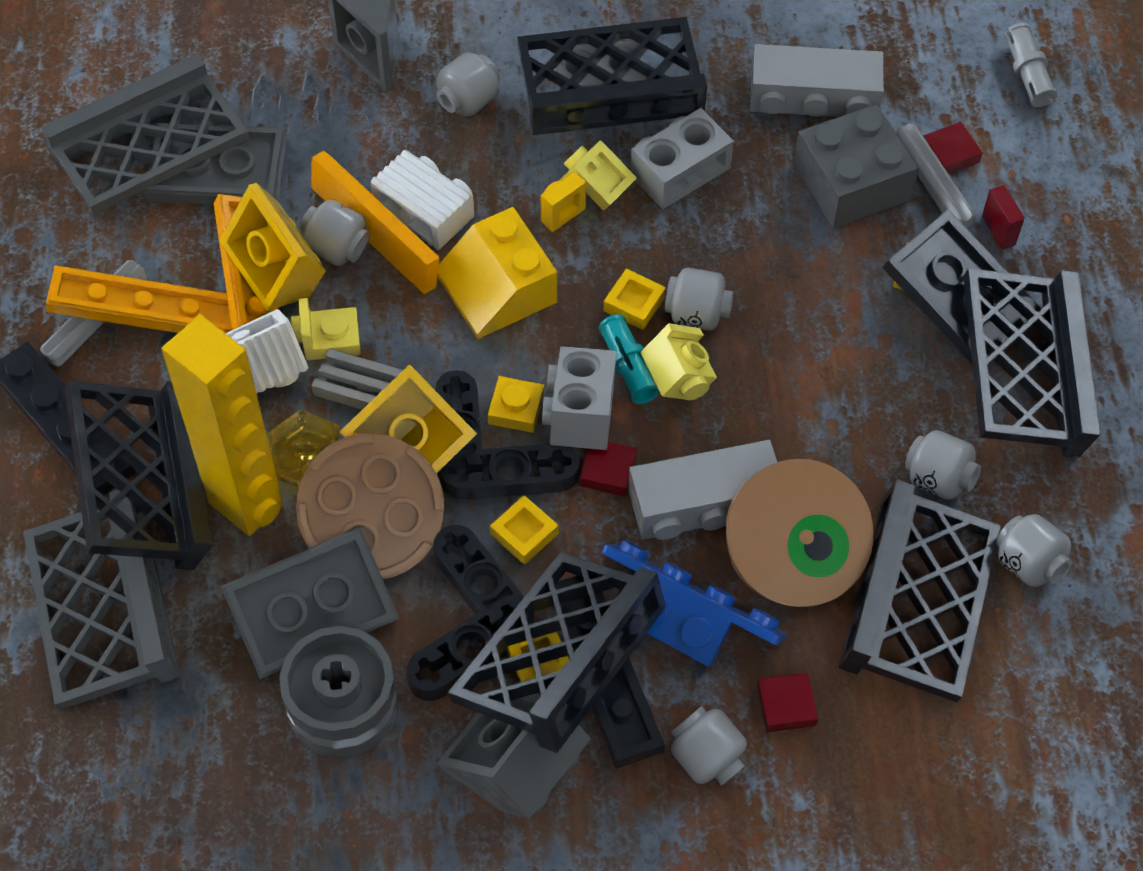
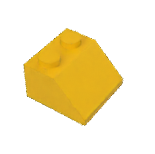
M250 184L219 242L265 310L270 311L299 301L298 299L309 298L326 270L318 256L311 250L297 230L294 221L288 217L279 202L259 184Z
M514 207L473 224L440 262L438 267V279L477 339L557 303V270Z
M410 364L339 432L344 438L356 434L374 433L402 440L416 448L429 461L436 473L477 434Z

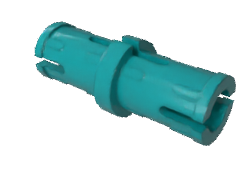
M615 314L605 318L599 324L598 329L604 337L609 350L616 351L615 372L621 374L630 392V397L635 404H645L652 401L658 396L660 391L640 353L644 347L636 343L627 325V320L623 315Z

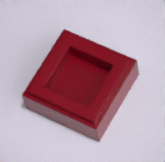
M962 122L923 135L948 174L981 161L983 153Z
M1004 185L989 189L982 218L1002 250L1015 246L1025 217Z
M608 442L607 450L588 448L580 475L579 486L626 497L629 487V469L635 465L637 448Z
M808 673L758 679L757 688L766 733L817 725L818 716Z

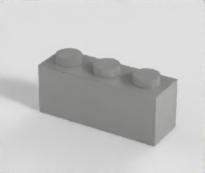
M754 44L751 69L750 112L798 114L813 117H841L875 104L879 108L881 106L884 92L882 51Z
M771 440L630 467L628 491L641 539L656 538L667 540L685 531L700 528L704 530H717L726 526L727 512L738 489L753 474L771 464L777 463Z

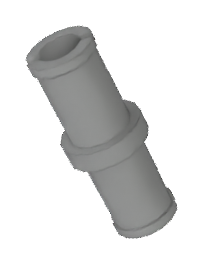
M1017 23L1010 26L1009 31L1004 32V38L1015 60L1013 63L1014 72L1017 77L1022 78L1032 106H1046L1052 103V99H1056L1058 95L1046 69L1048 60L1044 52L1038 50L1029 24Z

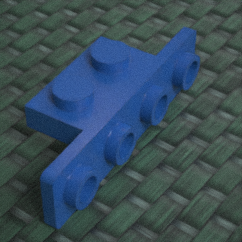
M623 540L620 546L617 544H605L601 552L634 571L642 567L657 572L666 608L647 634L708 667L713 666L733 624L774 645L783 644L788 635L777 629L780 621L775 617L756 608H753L749 614L733 606L736 600L733 595L712 585H709L706 591L689 582L692 574L668 562L665 563L663 568L646 560L649 552L632 542Z

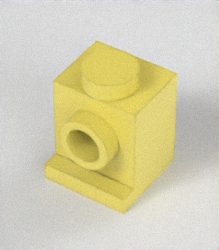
M668 323L640 352L662 397L695 400L703 396L709 390V385L717 378L708 361L707 351L698 342L704 336L700 328Z

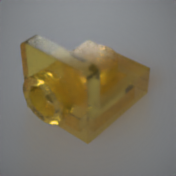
M300 409L266 433L277 479L299 487L303 475L310 465V461L329 445L339 440V425Z

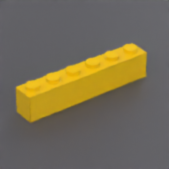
M199 314L161 349L208 503L250 537L260 526L265 527L277 517L283 506V501L246 349L203 315Z

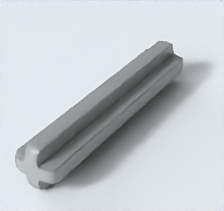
M912 123L900 126L896 130V134L918 166L917 175L941 212L944 213L949 209L966 228L972 226L975 219L974 211L917 126Z
M127 260L113 274L142 280L147 279L144 268L133 260ZM71 316L40 347L42 356L55 367L61 366L105 321Z

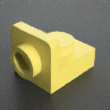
M600 140L589 151L582 145L563 163L569 171L559 181L576 172L586 182V193L604 211L637 177Z
M308 298L298 299L300 315L291 316V324L298 343H303L306 361L326 359L325 355L328 349L353 356L361 355L356 307L310 312Z

